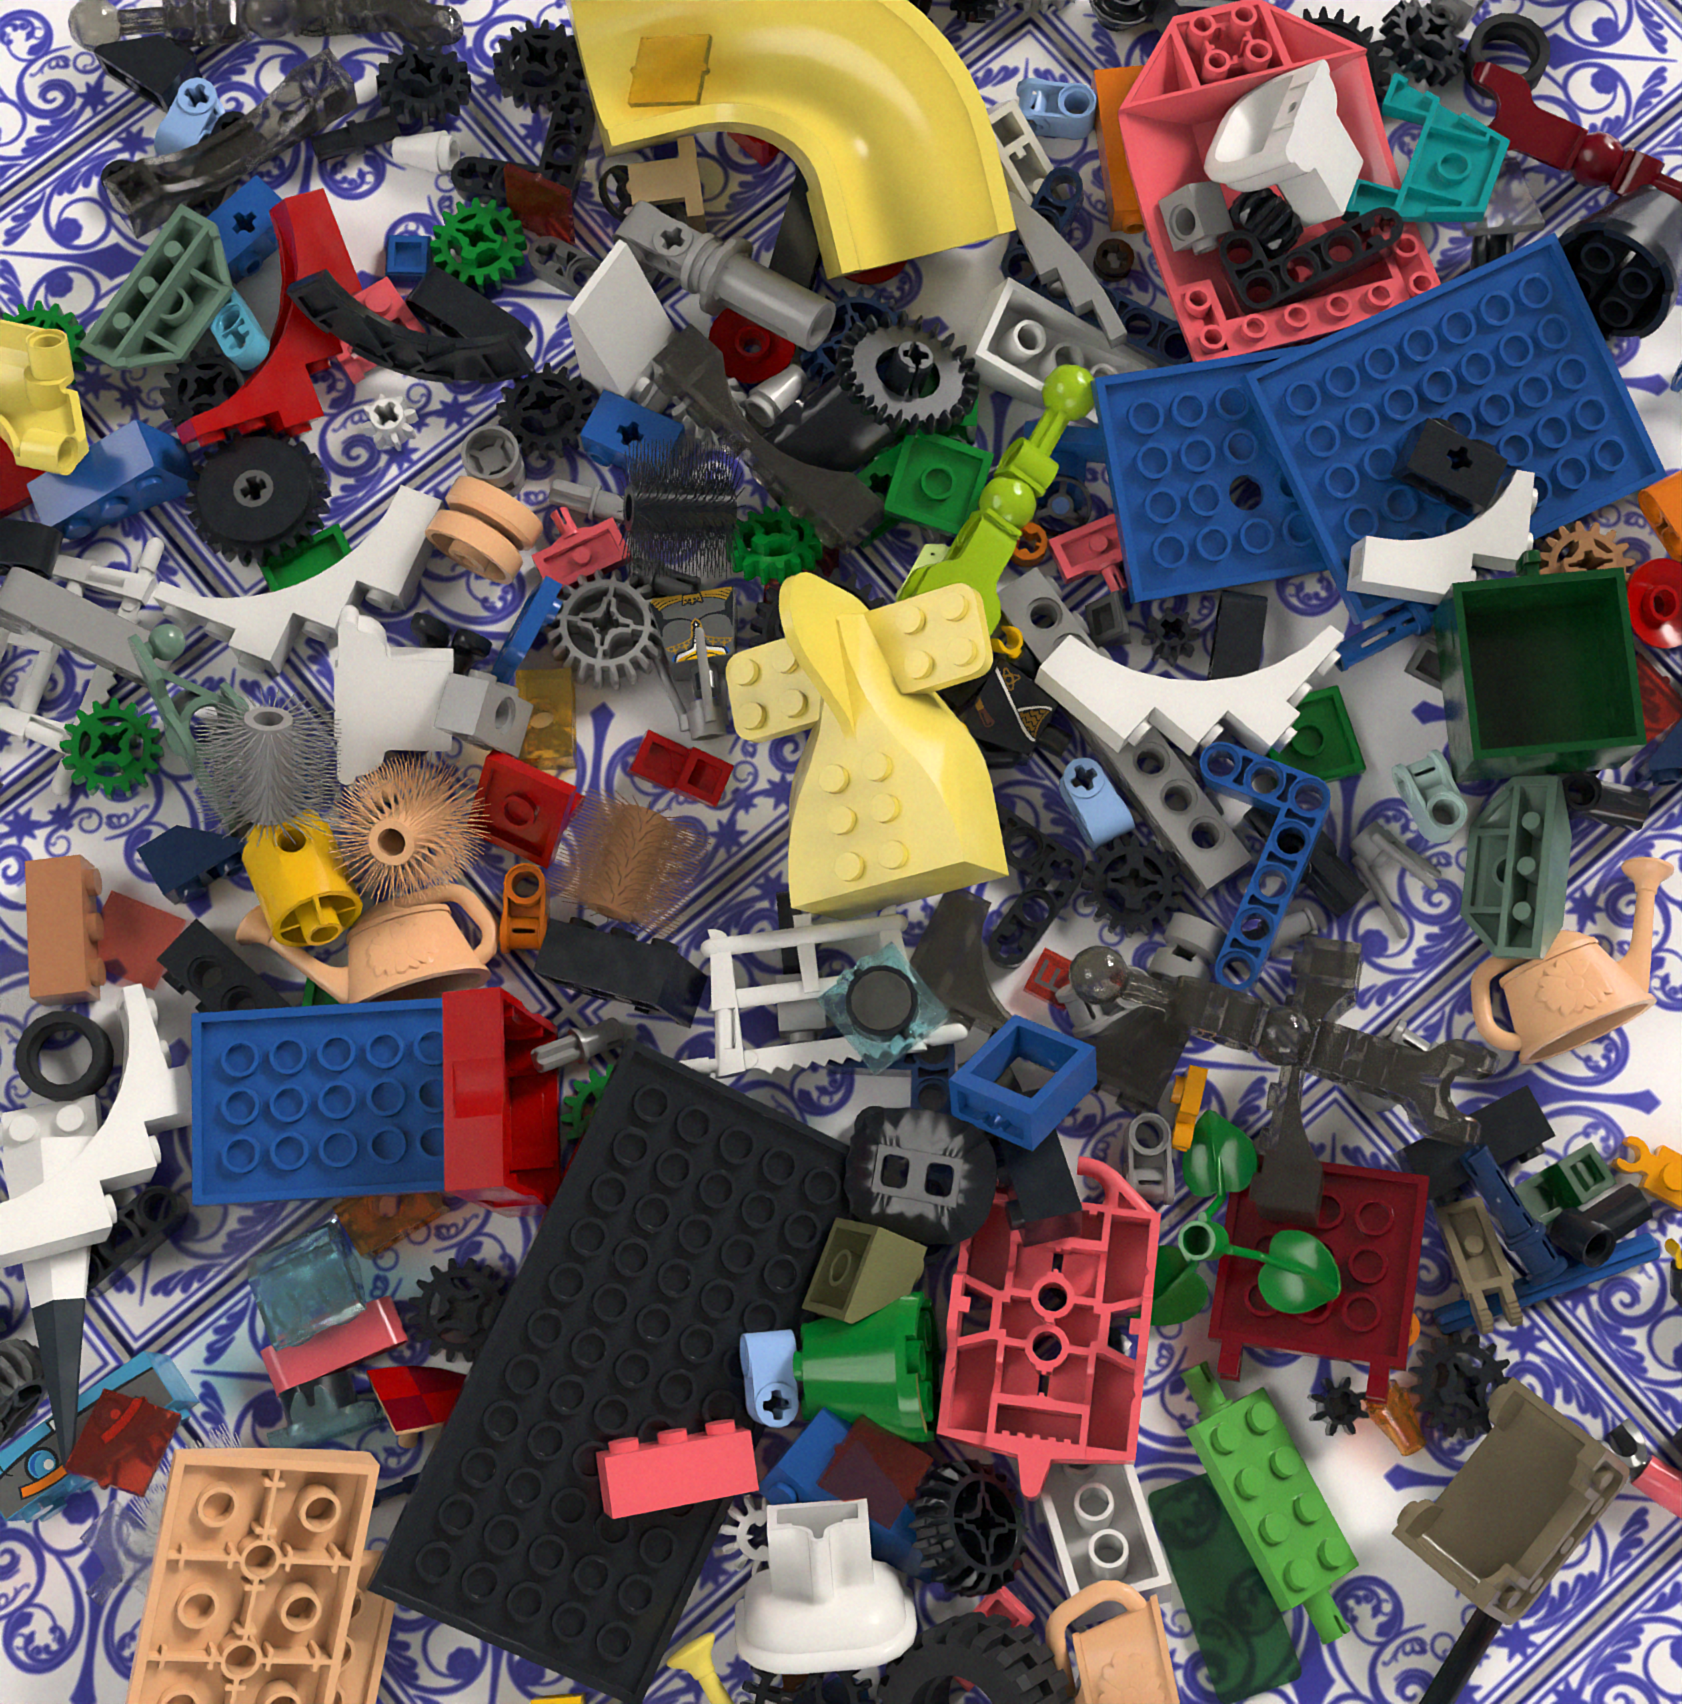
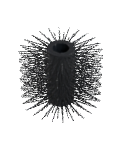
M633 438V477L629 442L630 470L628 469L625 450L629 484L623 467L627 487L625 489L621 481L625 494L624 498H622L624 500L623 510L618 511H623L624 515L621 525L625 523V530L620 544L626 529L628 530L623 555L627 538L629 537L626 556L627 565L630 544L629 576L633 546V577L635 553L637 574L640 553L641 577L643 549V570L645 571V576L646 555L648 558V575L650 571V550L652 554V577L654 552L655 574H657V556L659 554L660 577L661 551L663 555V577L665 552L667 576L669 551L670 578L673 562L672 553L676 575V551L679 575V552L681 548L682 577L683 556L685 554V574L689 565L690 578L691 550L693 573L694 555L696 552V578L698 550L700 553V563L698 564L700 575L701 557L703 556V577L704 566L705 572L707 566L708 578L709 552L711 555L710 575L711 567L713 575L712 558L714 549V578L716 566L718 571V565L720 578V556L722 554V577L725 547L727 579V539L729 550L728 563L730 562L731 573L730 546L736 568L731 533L733 534L739 554L734 536V528L739 534L735 526L736 519L741 521L737 518V508L746 506L737 507V498L741 492L736 496L735 490L739 480L735 489H733L738 469L737 464L732 481L735 452L733 463L731 464L732 471L729 483L731 444L727 475V441L725 469L723 465L724 446L722 453L721 445V471L719 461L720 441L718 454L717 448L715 452L714 442L715 460L713 464L712 441V449L709 451L711 458L709 472L708 441L707 465L705 468V449L703 444V456L701 457L700 440V463L698 469L697 457L699 453L697 442L696 462L693 459L694 441L692 467L690 468V440L688 466L686 442L683 467L682 439L681 465L679 469L680 445L678 448L677 441L678 456L676 463L675 440L672 469L671 439L669 466L668 443H666V461L664 463V439L662 465L660 460V440L657 464L656 439L653 466V439L651 461L649 460V444L647 443L648 453L646 462L644 438V460L642 464L641 440L638 461V439L636 462L634 463ZM716 455H717V460H718L717 472H716ZM717 547H718V564H717V560H716ZM687 548H688V552H689L688 565H687ZM707 549V561L705 565V554Z

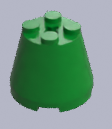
M924 1291L911 1292L909 1295L902 1296L853 1324L830 1317L821 1318L810 1323H802L801 1344L803 1351H795L793 1354V1374L795 1380L803 1381L804 1392L801 1397V1413L804 1421H810L823 1407H826L831 1412L848 1421L858 1431L912 1443L936 1440L941 1392H936L939 1388L938 1360L942 1359L934 1304L931 1298H924Z

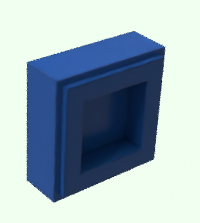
M387 235L385 277L387 276L391 282H419L432 266L433 253L430 247V242L433 241L432 237L421 235Z

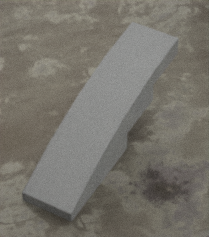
M1009 191L1008 195L1016 231L1041 285L1058 278L1076 317L1093 310L1111 349L1128 342L1127 331L1107 294L1078 253L1046 219L1012 191Z

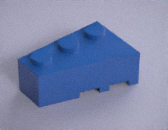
M135 419L89 446V452L76 465L71 474L66 476L46 472L26 485L41 523L57 529L64 535L65 539L75 540L87 536L92 531L189 493L191 491L187 487V482L192 480L199 481V478L193 470L194 465L186 445H182L180 439Z

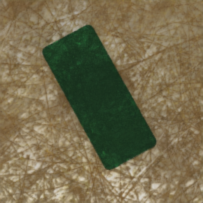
M1207 1472L1152 1491L1147 1497V1504L1217 1699L1223 1704H1232L1299 1679L1302 1669L1282 1614Z

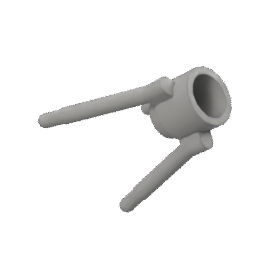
M701 627L695 629L702 699L690 702L689 712H686L662 659H653L661 682L678 716L680 732L690 731L691 741L711 740L727 735L725 726L729 725L726 674L719 675L721 693L717 695L716 701V698L712 697L704 631Z
M1374 821L1349 845L1357 853L1351 862L1363 874L1398 937L1405 939L1407 932L1370 866L1374 864L1378 869H1381L1393 858L1431 890H1436L1438 884L1427 873L1434 878H1440L1442 873L1430 864L1429 861L1399 841L1388 829L1385 830L1377 821Z

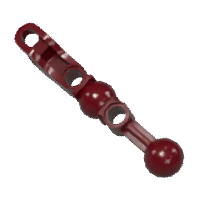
M1487 61L1475 63L1471 71L1472 80L1476 85L1492 94L1497 105L1495 118L1487 127L1510 140L1507 151L1520 153L1562 172L1570 171L1575 181L1584 187L1593 189L1605 187L1606 191L1621 197L1630 191L1636 190L1640 185L1651 184L1659 191L1671 195L1682 204V182L1661 173L1665 163L1630 147L1624 149L1620 141L1610 133L1600 131L1588 133V129L1539 108L1532 100L1531 89L1522 75Z

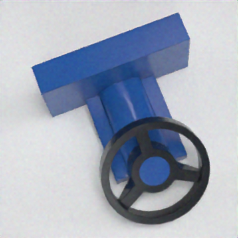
M1025 421L1023 431L1025 439H1029L1038 422ZM1067 425L1050 455V458L1059 465L1058 472L1046 489L1045 494L1042 497H1038L1037 507L1042 508L1034 512L1032 519L1033 523L1041 526L1049 536L1056 537L1086 525L1090 519L1092 499L1088 488L1085 486L1087 462L1105 464L1100 432L1097 428ZM1085 494L1087 511L1083 517L1078 511H1082L1083 495ZM1049 514L1057 519L1069 516L1079 524L1071 529L1058 531L1044 526L1038 519Z

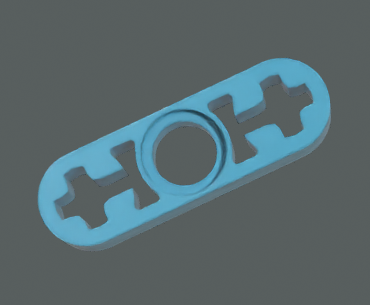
M234 289V292L224 304L225 306L222 307L209 327L224 354L240 369L250 370L258 366L265 359L269 352L270 343L245 299Z

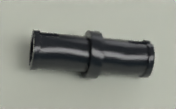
M388 112V114L358 123L352 119L346 121L345 127L309 137L316 159L321 164L324 161L356 152L357 156L365 154L366 148L392 141L396 136H401L396 118L390 116V112Z

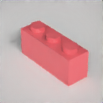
M725 1419L706 1423V1431L687 1435L686 1428H677L658 1432V1441L639 1444L637 1437H630L608 1442L609 1450L596 1452L604 1512L612 1519L758 1491L759 1486L751 1430L740 1425L735 1426L734 1419Z

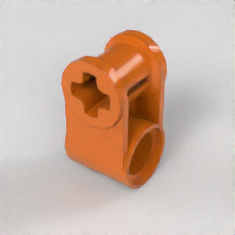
M521 863L510 868L505 875L503 883V912L500 919L499 936L501 954H509L512 949L540 951L551 921V890H549L550 886L546 885L549 882L538 867L529 863ZM527 877L536 878L539 881V887L533 896L522 898L516 895V887L522 879Z

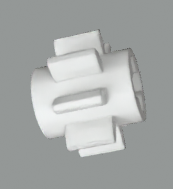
M381 393L379 394V400L372 407L364 406L363 409L371 421H367L361 426L366 436L375 435L374 443L378 450L387 445L395 447L397 451H401V444L406 442L408 438L416 439L415 431L409 424L415 423L419 419L415 409H406V402L402 395H399L394 400L385 398Z

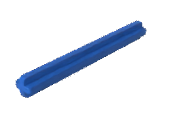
M1644 1233L1616 1243L1614 1252L1609 1260L1599 1267L1589 1268L1574 1258L1567 1261L1568 1267L1560 1275L1544 1284L1532 1286L1526 1276L1514 1280L1513 1289L1520 1309L1658 1260L1660 1257L1659 1245L1650 1233ZM1495 1293L1484 1296L1493 1319L1503 1316L1499 1294ZM1465 1298L1435 1308L1433 1311L1435 1325L1440 1333L1445 1336L1476 1325L1471 1313L1469 1300L1465 1301Z

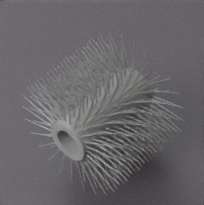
M261 691L264 707L260 705L257 708L253 699L251 701L247 695L246 697L255 709L250 710L233 698L231 699L245 713L223 705L245 714L244 717L219 705L218 707L228 712L205 710L227 714L234 719H227L214 714L210 715L219 718L196 717L215 719L217 721L228 720L238 723L228 724L220 721L224 723L220 724L197 721L216 725L194 726L234 727L233 729L228 728L226 730L213 727L208 728L216 730H194L212 732L195 734L198 736H213L196 740L214 741L211 743H195L211 745L210 747L195 748L212 749L211 751L199 752V754H215L207 756L198 755L199 757L196 758L206 757L213 760L195 762L207 761L212 764L195 766H212L213 768L197 770L217 771L196 774H206L215 777L195 778L213 780L195 783H213L215 785L197 787L218 788L197 791H207L216 794L195 795L212 796L215 798L195 800H220L211 803H198L201 805H220L198 809L224 807L216 811L196 813L211 814L222 812L212 815L216 816L234 811L230 816L201 822L223 818L226 820L232 817L228 819L231 820L239 815H245L243 818L217 828L244 819L229 834L251 821L254 825L246 833L247 835L249 832L251 833L256 824H258V827L259 824L263 825L258 840L259 844L264 825H267V838L268 825H271L276 843L273 825L279 824L285 837H287L285 832L290 837L281 824L287 822L306 835L291 819L320 830L292 818V815L309 823L312 822L309 819L322 822L327 821L306 817L301 812L318 817L322 816L313 813L339 815L311 809L333 810L321 808L320 806L333 807L336 805H327L319 802L332 803L333 801L323 800V798H340L333 797L335 795L322 796L321 794L339 793L320 790L340 789L323 787L324 785H341L323 783L324 781L341 780L321 779L322 777L330 776L339 777L337 775L321 773L340 772L324 769L341 767H327L324 765L341 763L322 762L323 760L331 759L339 760V758L322 756L341 755L325 753V751H341L325 749L326 747L341 746L325 745L323 743H339V741L324 740V738H341L327 736L326 734L342 733L320 732L340 729L321 727L338 724L313 726L323 721H337L341 719L318 720L325 718L321 717L304 721L309 716L335 711L312 713L310 715L306 713L300 717H292L295 714L320 706L317 705L294 713L310 698L286 711L283 708L291 698L287 699L281 708L279 706L276 708L274 706L278 696L277 692L273 707H270V696L269 707H265ZM307 722H317V723L311 724V725H309V726H308V725H300V724L307 723ZM314 728H326L325 730L310 731ZM220 732H229V733H232L233 735H228V736H226V735L220 734ZM310 733L317 734V736L305 737L307 734ZM219 738V740H217V741H216V740H208V739ZM226 738H231V739H234V740L228 741V740H225V739H226ZM308 739L312 742L306 743L303 741ZM322 740V741H329V742H316V741ZM311 745V746H315V747H318V748L312 749L313 747H311L310 749H308L309 747H305V746ZM231 755L234 756V758H228L225 756ZM304 757H309V758H311V759L305 760V759H302V758H304ZM226 761L225 763L228 762L229 764H221L220 762ZM308 774V775H311V776L304 777V776H301V775ZM303 791H308V792H310V793L304 794V793H301V792H303ZM231 795L229 799L222 798L223 796ZM308 796V797H312V798H315V799L306 800V799L303 798V797ZM223 801L227 802V803H225V804H223V803H222V804H212V803L223 802ZM310 802H312V803H317V804H322V805H314V806H312V804H311ZM228 807H238L232 810H223ZM298 808H307L312 811H304Z

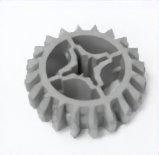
M597 569L594 574L596 581L588 583L586 577L580 574L577 578L580 588L575 590L571 586L564 585L562 590L567 601L562 600L563 603L551 625H548L553 630L546 634V639L549 645L555 646L551 651L554 661H563L561 669L565 675L576 672V681L580 685H584L590 677H593L594 688L599 691L604 686V681L610 680L613 689L618 691L621 686L619 678L627 676L628 681L635 685L638 682L635 671L639 669L643 673L650 675L653 669L648 659H662L663 652L658 647L661 645L657 628H655L654 619L649 607V602L652 601L653 589L649 584L638 588V577L635 575L633 577V574L623 583L621 572L617 569L612 572L610 579L605 580L603 572ZM602 602L596 611L582 613L589 606ZM622 602L634 608L643 618L644 626L634 625L633 620L623 618L620 615L619 603ZM612 616L615 628L610 629L608 635H605L603 644L600 631L606 630ZM571 634L581 635L583 640L593 642L596 651L595 658L579 651L571 641ZM624 646L634 647L625 655L612 659L614 653L619 648Z

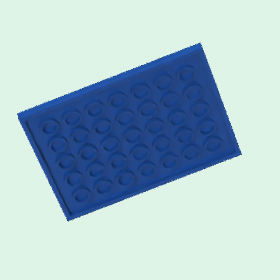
M1555 233L1257 368L1239 378L1354 625L1360 624L1408 600L1347 591L1352 545L1365 536L1393 540H1421L1438 537L1465 527L1481 512L1466 516L1390 475L1411 428L1429 417L1431 419L1441 418L1449 421L1456 426V432L1471 440L1479 439L1488 442L1496 448L1495 453L1508 459L1498 484L1516 470L1535 473L1533 488L1537 489L1538 500L1535 511L1530 515L1529 532L1533 534V540L1667 476Z

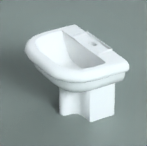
M1321 59L1274 77L1242 96L1228 110L1220 122L1206 154L1204 171L1213 182L1226 184L1227 187L1235 191L1252 192L1276 184L1287 204L1292 206L1293 212L1300 217L1304 228L1344 215L1364 162L1337 116V94L1329 75L1330 69L1326 60Z
M346 605L340 612L338 660H335L334 720L341 719L334 721V724H338L334 725V728H340L334 729V732L342 733L334 734V737H341L334 738V740L339 741L337 746H341L337 747V750H341L337 751V754H341L337 755V758H339L337 763H341L337 764V767H341L337 768V771H340L337 772V776H339L337 779L341 780L339 782L344 785L353 783L356 776L369 774V771L373 772L372 768L374 771L377 770L383 763L385 752L388 750L451 752L452 735L433 726L449 673H453V649L390 647L387 644L386 631L380 622L370 616L359 615L358 609L352 605Z
M867 1498L767 1506L770 1568L757 1572L750 1578L745 1588L744 1599H740L735 1605V1644L740 1657L754 1668L774 1674H809L859 1670L881 1666L906 1652L914 1643L917 1631L913 1591L909 1587L902 1585L901 1577L893 1566L886 1562L874 1561L871 1558Z

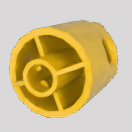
M301 812L306 817L322 820L318 816ZM293 816L292 818L316 827L315 825L319 826L320 828L318 829L320 830L291 819L306 835L287 822L281 824L290 837L286 832L287 837H285L279 824L273 825L276 838L275 843L271 825H268V838L267 825H264L259 844L258 840L263 825L259 824V827L258 824L255 825L249 837H247L248 834L246 835L248 843L243 849L242 861L275 940L288 947L319 946L333 941L342 932L351 927L361 915L363 903L361 898H359L360 895L354 881L351 880L346 884L352 877L350 872H347V865H341L345 862L343 857H339L342 856L341 851L331 852L340 849L337 847L336 841H331L336 840L335 837L328 836L333 835L329 824L309 819L312 821L309 823L297 816Z

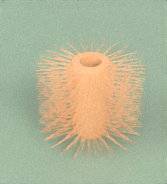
M410 751L411 772L407 755L409 775L407 762L405 764L402 753L406 770H404L401 759L399 758L401 767L396 760L399 776L395 769V764H393V771L390 764L389 770L383 762L386 768L385 770L380 765L383 774L381 772L378 774L374 771L375 775H373L369 771L371 778H368V782L372 787L361 781L358 777L362 786H359V793L355 790L353 791L362 799L357 796L355 798L365 804L357 801L352 795L351 797L347 796L350 800H354V803L351 804L358 809L348 805L351 807L350 809L341 806V808L349 813L337 808L344 812L343 814H337L350 818L340 820L361 825H349L335 820L343 823L337 826L354 830H332L365 834L328 835L357 838L351 840H331L343 842L358 841L353 844L337 847L361 845L369 842V844L363 846H352L347 849L331 852L348 850L342 852L346 853L362 848L339 856L343 857L355 852L359 853L344 862L346 863L344 865H347L368 855L350 870L374 855L375 857L346 884L374 864L365 875L366 877L369 873L371 874L365 886L366 888L375 872L374 879L383 866L377 878L376 887L379 880L381 881L377 893V901L384 879L389 874L384 887V895L391 876L388 905L393 886V910L398 883L400 885V904L403 891L406 907L404 887L406 898L409 901L407 889H409L410 884L412 898L411 882L416 900L417 896L414 885L420 897L417 875L422 889L420 892L425 899L421 880L426 892L425 884L427 885L428 883V889L431 894L430 887H435L432 879L436 886L438 882L442 887V880L444 883L447 880V883L451 886L449 880L455 883L451 877L453 872L460 878L461 876L458 871L463 874L459 867L464 869L460 864L464 863L459 858L464 861L467 860L456 853L461 854L463 857L466 855L465 853H468L474 857L463 849L465 848L479 855L470 850L471 848L458 844L461 843L479 851L478 848L469 844V842L472 844L476 842L465 839L479 836L462 833L461 831L480 835L475 832L485 831L465 826H487L456 822H493L462 818L490 815L473 814L460 816L469 812L479 811L463 812L480 806L459 807L485 799L481 798L463 804L466 800L472 798L470 796L478 793L477 791L483 788L451 802L470 788L468 786L446 802L444 801L473 773L462 782H459L450 791H447V789L455 781L454 779L451 783L449 782L452 773L447 781L444 782L445 777L438 787L446 764L438 777L442 766L440 761L436 777L431 782L435 769L433 768L429 780L431 757L427 770V751L423 786L425 758L420 777V753L418 765L416 764L415 757V772L414 758L412 761ZM394 795L398 799V804L394 802ZM383 801L390 803L392 809L386 807ZM358 827H365V828H371V829H361V828H358ZM428 847L435 850L436 856L429 853ZM422 853L426 854V862L423 860ZM397 870H398V873H397V881H396V890H395V898H394V878H395L396 872H397Z

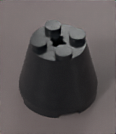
M1651 184L1640 185L1636 190L1624 194L1576 222L1558 238L1604 340L1610 341L1613 336H1639L1640 339L1645 338L1655 332L1673 310L1682 284V204L1671 195L1659 191Z

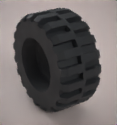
M968 1612L960 1617L955 1615L916 1635L914 1643L906 1652L886 1664L887 1675L880 1678L877 1689V1697L882 1699L881 1704H949L951 1680L953 1676H957L970 1681L980 1688L992 1704H1075L1074 1697H1068L1065 1690L1069 1680L1063 1669L1058 1671L1051 1659L1055 1655L1045 1643L1038 1646L1032 1640L1035 1634L1022 1624L1011 1628V1620L1008 1617L995 1613L987 1617L982 1612Z

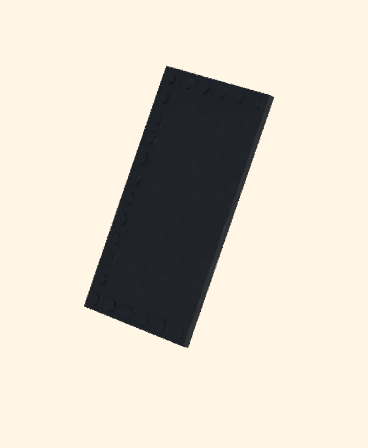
M628 1038L368 1581L367 1590L624 1703L642 1704L735 1495L612 1519L603 1509L596 1452L609 1450L608 1442L622 1438L637 1437L639 1444L658 1441L657 1433L670 1429L686 1428L687 1435L705 1432L706 1423L725 1419H734L735 1426L740 1425L751 1430L753 1451L755 1452L766 1425L754 1421L746 1408L744 1374L740 1360V1338L742 1334L791 1329L795 1337L797 1351L801 1350L802 1323H810L814 1321L816 1313L802 1309L834 1221L836 1217L856 1222L859 1220L850 1211L849 1198L843 1188L846 1176L845 1161L850 1152V1146L632 1038ZM771 1396L770 1400L763 1401V1409L773 1412L779 1397Z

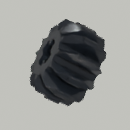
M1271 188L1241 192L1228 210L1234 230H1247L1254 234L1268 259H1275L1289 251L1304 232L1300 217L1293 212L1292 206L1288 205L1281 196L1276 195Z

